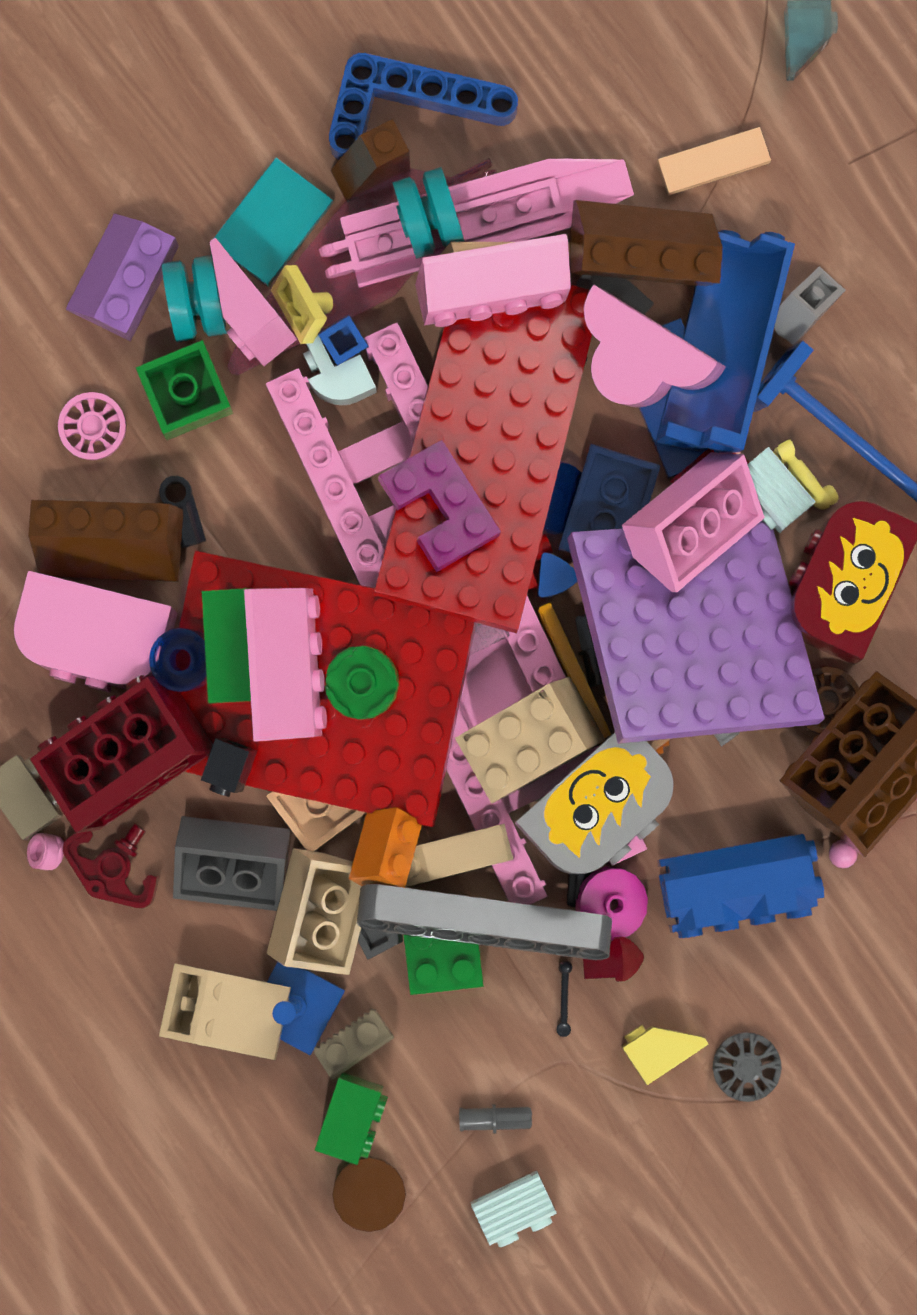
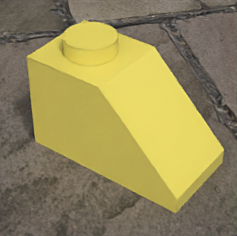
M640 1025L624 1036L627 1043L621 1047L643 1081L649 1085L709 1044L702 1036L653 1026L645 1030L643 1025Z

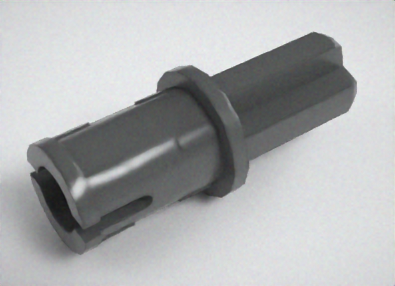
M492 1104V1108H459L460 1131L493 1130V1134H497V1130L530 1129L532 1127V1111L529 1107L496 1108V1104Z

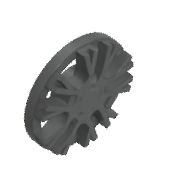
M744 1032L732 1035L721 1043L714 1055L712 1069L717 1085L726 1095L735 1100L751 1102L766 1097L774 1090L779 1082L782 1066L777 1049L768 1039L755 1033ZM749 1038L750 1052H744L743 1039ZM734 1041L740 1049L737 1056H732L725 1050ZM757 1041L762 1042L768 1047L762 1055L754 1054V1047ZM773 1055L774 1061L762 1065L760 1059ZM720 1057L732 1059V1066L719 1063ZM763 1069H775L772 1081L763 1077ZM732 1070L733 1077L723 1083L719 1071ZM758 1077L767 1086L763 1091L755 1083ZM738 1078L741 1080V1083L734 1093L729 1089ZM747 1082L753 1085L755 1095H743V1086Z

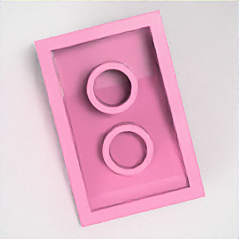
M214 238L210 241L222 314L232 327L226 333L249 361L256 357L265 366L294 343L297 338L224 247Z

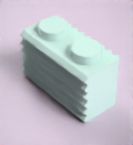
M769 447L747 464L765 517L762 521L770 530L775 528L781 533L816 502Z
M537 1171L471 1202L472 1209L489 1245L497 1242L499 1248L518 1240L517 1232L525 1228L531 1227L534 1232L553 1223L551 1216L557 1214Z

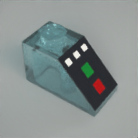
M831 0L787 2L784 10L786 81H793L828 45L832 33H837L838 15L837 12H831Z

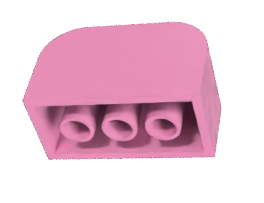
M28 571L14 623V636L17 646L24 656L37 665L50 670L49 676L54 677V679L75 684L78 677L86 679L85 685H88L90 688L110 692L112 686L126 689L125 685L140 675L145 677L156 675L157 677L165 664L178 613L168 605Z

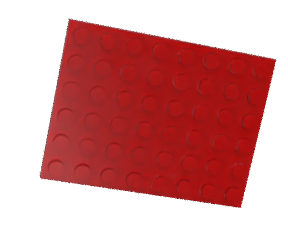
M195 551L169 677L173 680L213 744L216 738H227L258 750L245 786L371 814L375 810L397 807L416 818L417 824L434 827L476 623L373 595L375 588ZM243 588L313 589V596L317 595L320 603V615L318 618H315L316 633L319 632L322 638V653L317 655L318 670L322 669L324 674V691L319 692L320 707H325L327 715V725L325 729H322V736L254 741L251 701L208 703L202 591ZM368 646L381 650L391 658L398 671L399 689L396 700L386 712L375 718L359 720L344 716L332 706L326 695V673L329 664L337 654L350 647ZM209 756L185 772L202 776Z

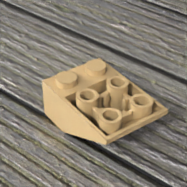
M174 964L159 1036L276 1060L283 1025L278 1024L274 1020L272 1012L277 1003L289 1000L291 987Z

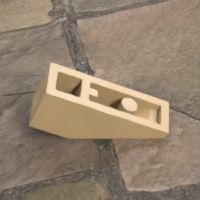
M505 824L416 846L405 887L513 860Z

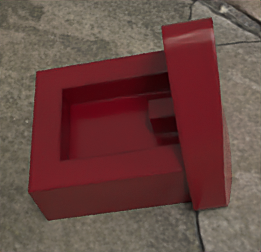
M622 936L614 937L610 943V957L603 960L583 959L584 979L615 978L617 982L626 981L638 971L643 963L644 955L630 939Z

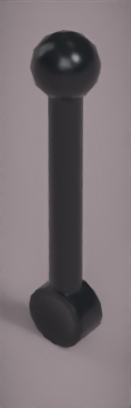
M563 960L558 966L560 973H562L560 1023L557 1025L556 1031L559 1036L567 1037L571 1033V1027L567 1023L569 973H571L573 966L570 961Z

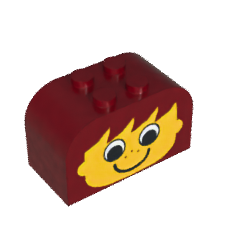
M857 501L839 508L823 524L820 530L816 528L814 533H811L803 550V553L808 554L805 563L801 561L795 567L788 582V585L793 587L791 592L792 617L796 626L801 631L805 643L852 665L863 660L917 542L916 522L874 503Z

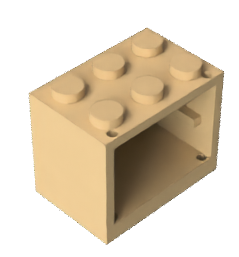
M571 677L545 685L455 737L491 803L519 791L606 741Z

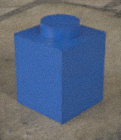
M349 314L318 333L337 366L369 347Z

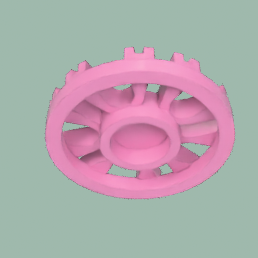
M88 392L75 396L63 407L58 420V432L63 445L73 455L86 460H99L112 455L122 444L126 433V420L123 411L112 398L101 393ZM87 399L91 411L85 413L81 401ZM96 399L107 402L100 413L94 410ZM73 406L81 412V416L77 420L67 416ZM112 409H115L117 413L105 420L103 416ZM120 421L119 433L108 430L107 427L111 422ZM64 424H77V429L64 430ZM106 433L116 440L113 445L103 439ZM74 434H80V442L73 447L67 438ZM85 440L90 441L87 453L81 452ZM95 442H103L106 450L95 453Z

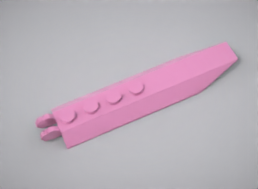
M546 159L448 187L465 242H520L571 228L573 200L617 204L634 195L625 161L615 159ZM398 202L340 218L346 239L322 246L319 249L321 257H332L349 250L352 261L332 265L325 270L327 278L331 279L355 271L358 286L361 288L419 271L422 258L416 259L410 238L405 237L396 208L399 205ZM438 229L431 231L436 247L434 254L425 257L440 255L445 249L442 245Z

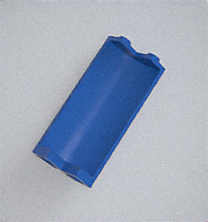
M721 230L718 232L723 247L720 284L695 286L683 339L725 365L726 368L715 382L701 389L687 390L671 386L668 391L656 439L657 443L701 452L702 448L712 449L715 453H736L744 450L795 243L785 241L783 235L775 232L759 234L751 242L741 239V235L734 231Z

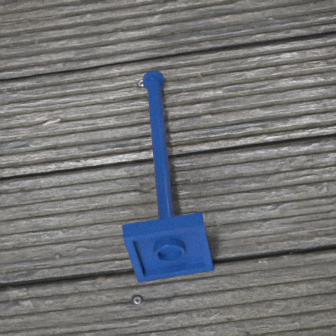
M804 341L789 347L761 381L753 412L768 407L779 393L783 395L786 392L917 502V483L795 382L797 377L794 374L814 349Z
M277 962L267 983L291 987L289 1000L277 1003L272 1012L274 1020L278 1024L283 1025L280 1040L311 1056L345 990L307 969L286 967Z

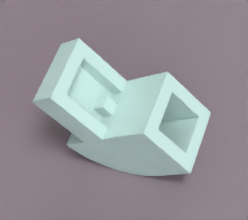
M317 335L313 343L306 344L309 351L303 353L304 358L312 373L317 370L320 373L308 379L311 389L319 398L334 405H350L377 393L376 386L361 355L334 367L319 335Z

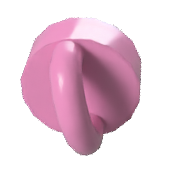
M37 833L32 837L27 848V860L33 869L54 870L59 866L64 857L62 851L64 842L61 837L44 833Z

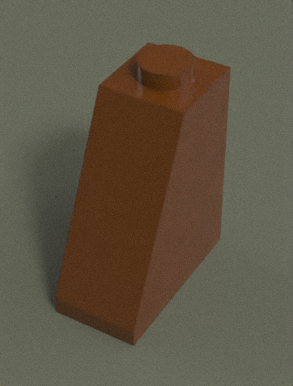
M391 119L361 134L331 169V173L345 201L349 203L410 172V151L394 120Z

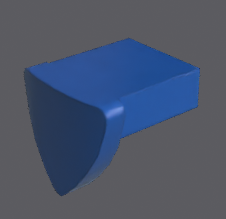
M549 553L542 554L537 597L552 598V596L566 591L578 582L575 569L566 561Z

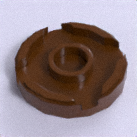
M368 1157V1159H359L358 1165L350 1163L342 1169L335 1180L332 1196L335 1210L343 1222L353 1229L372 1232L383 1230L395 1222L403 1210L406 1191L404 1181L396 1168L385 1160Z

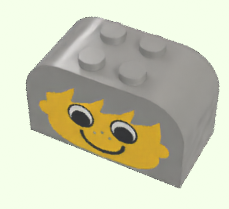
M614 733L516 821L515 824L554 867L565 873L585 874L599 869L608 861L614 865L632 850L627 844L635 836L640 840L644 839L659 825L655 818L665 810L672 797V773L667 763L647 741L618 744L616 734Z

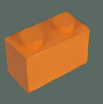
M397 807L375 810L372 814L366 813L349 879L360 886L381 884L405 888L422 825L417 824L416 818Z

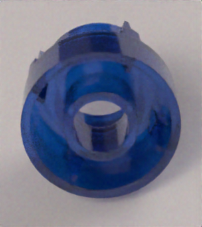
M178 628L169 630L157 638L150 651L149 663L153 676L163 687L172 691L182 692L199 689L207 683L204 633L194 629ZM161 646L159 659L156 662L157 652L159 647ZM182 649L186 650L191 658L190 665L186 670H181L176 665V655Z

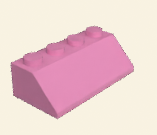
M562 234L422 258L415 286L424 325L435 324L436 327H445L454 324L459 319L470 318L472 321H480L491 317L494 313L506 312L508 315H515L526 311L529 307L541 306L543 309H550L560 306L566 301L571 289L567 235Z
M711 452L622 524L633 558L671 592H678L765 517L745 455Z

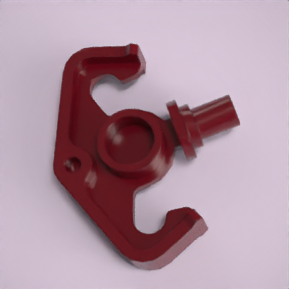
M134 823L125 837H121L120 840L117 838L114 840L113 843L118 846L117 848L103 850L95 860L82 857L78 853V847L81 843H89L93 837L92 831L76 833L64 842L63 854L91 897L134 908H145L153 903L160 876L148 875L142 882L144 891L141 895L133 894L125 883L131 871L129 855L136 858L138 855L136 852L138 847L136 845L146 833L142 827Z

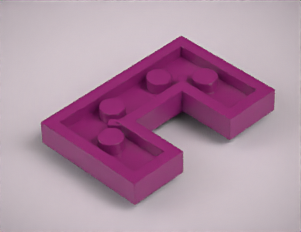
M442 440L380 474L378 477V481L397 510L429 493L447 520L417 539L418 544L436 572L497 538L501 533Z

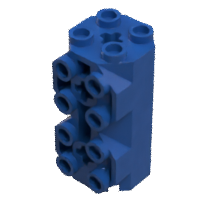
M799 834L657 860L658 867L665 866L666 874L659 875L666 917L674 918L676 923L669 925L670 932H678V937L684 939L703 935L702 928L714 926L715 932L739 929L738 921L750 919V925L755 926L776 922L775 915L786 913L787 919L811 916V908L818 906L817 899L824 898L821 876L816 877L813 870L812 862L818 861L814 840L806 841L805 835Z

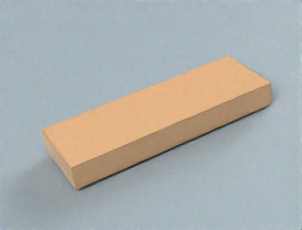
M760 127L657 160L668 196L771 162Z

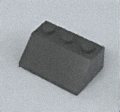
M182 816L175 844L173 899L277 911L287 873L291 829Z

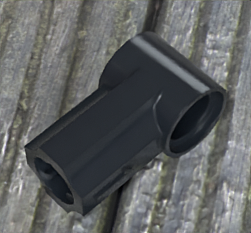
M178 475L166 478L161 483L159 489L162 503L171 504L183 509L181 549L206 542L189 482L184 477ZM172 484H181L186 488L185 498L178 503L170 502L166 498V491Z

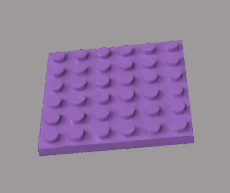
M760 521L678 592H671L633 558L623 529L572 532L567 540L618 744L815 725L825 719L802 633L792 617V597L774 530H770L763 521Z

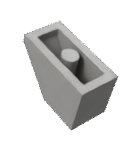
M819 266L780 305L774 327L775 331L779 336L787 339L794 345L846 290Z

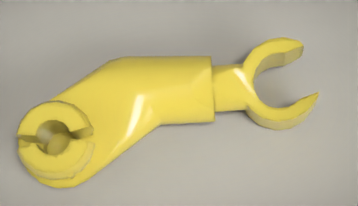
M790 439L779 444L774 449L773 453L783 464L787 465L792 475L816 501L814 503L816 508L824 510L829 508L830 505L837 503L839 496L834 487L827 485L822 488L805 463L795 457V448Z

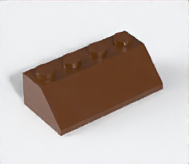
M573 200L569 257L570 274L695 286L720 284L723 247L713 214Z
M31 500L28 536L38 573L56 578L179 582L183 509L163 503Z

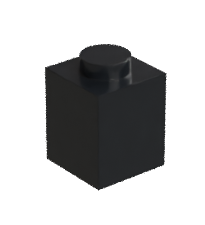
M216 738L201 781L210 784V791L230 797L231 792H243L258 750L227 738Z

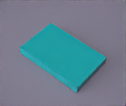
M275 158L214 238L219 241L238 265L269 287L334 202L278 158Z

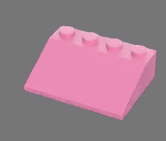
M309 588L245 589L253 740L268 741L322 736V729H325L327 725V715L325 707H320L319 692L324 691V674L322 669L318 670L317 655L322 653L321 634L319 632L316 633L315 618H318L320 615L318 596H313V589Z

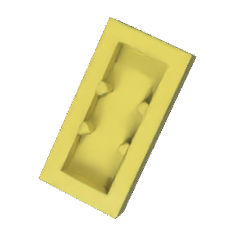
M285 265L271 292L300 344L313 343L327 320L325 314H329L332 311V296L328 292L312 293L298 266Z

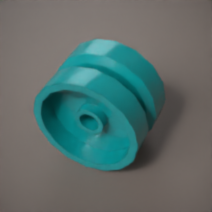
M442 167L424 172L422 181L427 196L421 198L416 183L411 177L392 182L399 203L396 206L405 237L410 238L416 259L434 254L436 247L431 234L432 230L438 229L442 245L445 248L450 242H465Z
M212 255L194 258L192 262L194 281L189 282L186 267L180 260L162 263L166 299L176 342L195 339L197 335L195 316L199 315L203 330L209 337L227 334Z

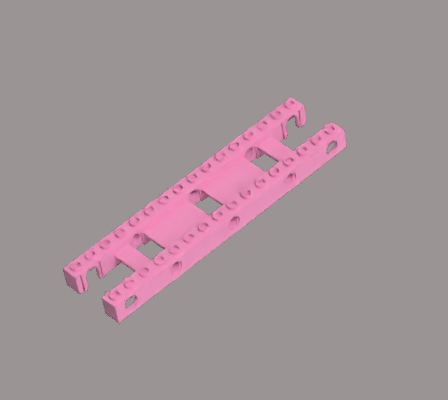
M398 322L364 338L369 346L366 348L367 358L369 361L373 360L374 364H377L386 383V398L388 401L392 400L402 422L347 448L337 451L328 432V429H330L326 417L322 419L309 391L311 388L307 376L303 378L299 368L266 383L269 394L359 585L372 588L376 586L396 508L393 505L374 515L368 516L354 485L410 458L428 390L426 381ZM528 596L526 597L517 634L483 624L475 628L446 770L475 831L505 824L513 860L491 866L508 902L530 905L547 897L543 888L546 883L544 880L540 881L525 850L524 844H526L524 838L520 839L509 813L544 797L599 746L592 748L519 791L491 803L455 737L545 685L566 678ZM635 836L627 844L632 850L619 862L647 850L643 839L640 840Z

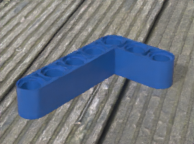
M357 53L348 59L345 66L329 132L330 150L332 155L337 160H340L348 149L338 147L336 145L337 139L340 136L349 135L356 141L361 134L366 132L374 97L497 126L508 125L515 119L518 98L513 89L505 85L367 53ZM359 67H366L372 72L371 76L365 80H358L352 74ZM394 75H401L407 80L406 84L400 88L391 87L387 81ZM435 83L442 90L436 96H428L422 89L426 84ZM463 91H470L474 93L476 100L471 104H462L458 101L457 96ZM498 99H505L511 104V108L507 112L501 113L495 111L492 104ZM351 101H358L364 106L358 114H349L344 110V107Z

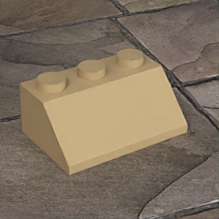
M293 848L267 950L269 956L286 967L345 975L350 974L361 927L357 925L360 888L362 887L349 879L352 861L326 853Z

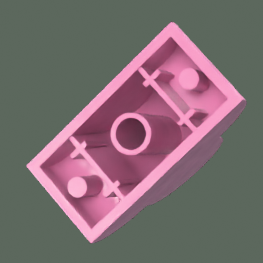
M595 285L589 291L584 305L585 321L590 332L600 341L592 358L591 373L597 389L607 399L630 407H647L660 401L672 385L687 390L701 389L715 382L725 370V365L608 291Z

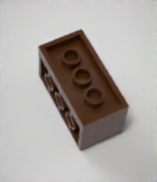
M875 671L868 680L860 685L852 699L845 707L836 712L829 725L821 734L813 738L807 750L796 762H793L787 768L784 776L779 780L805 812L864 857L867 856L917 799V699L878 671Z

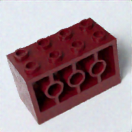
M140 675L125 685L127 689L125 693L117 698L115 695H112L96 705L98 710L89 718L81 716L72 721L66 727L68 730L66 734L58 739L56 736L45 740L38 745L37 749L39 752L30 758V761L76 833L101 830L210 755L213 743L171 677H156V675L145 677Z

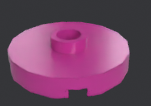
M604 867L596 870L582 882L579 888L580 893L575 905L576 911L610 917L612 919L611 940L614 937L630 936L641 926L647 914L648 897L644 885L636 875L622 868ZM613 899H617L618 906L615 910L611 911L610 903Z

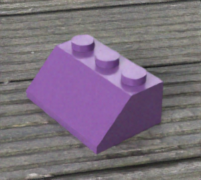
M114 214L66 310L131 342L163 278L162 263L171 262L179 247L176 238L143 221Z

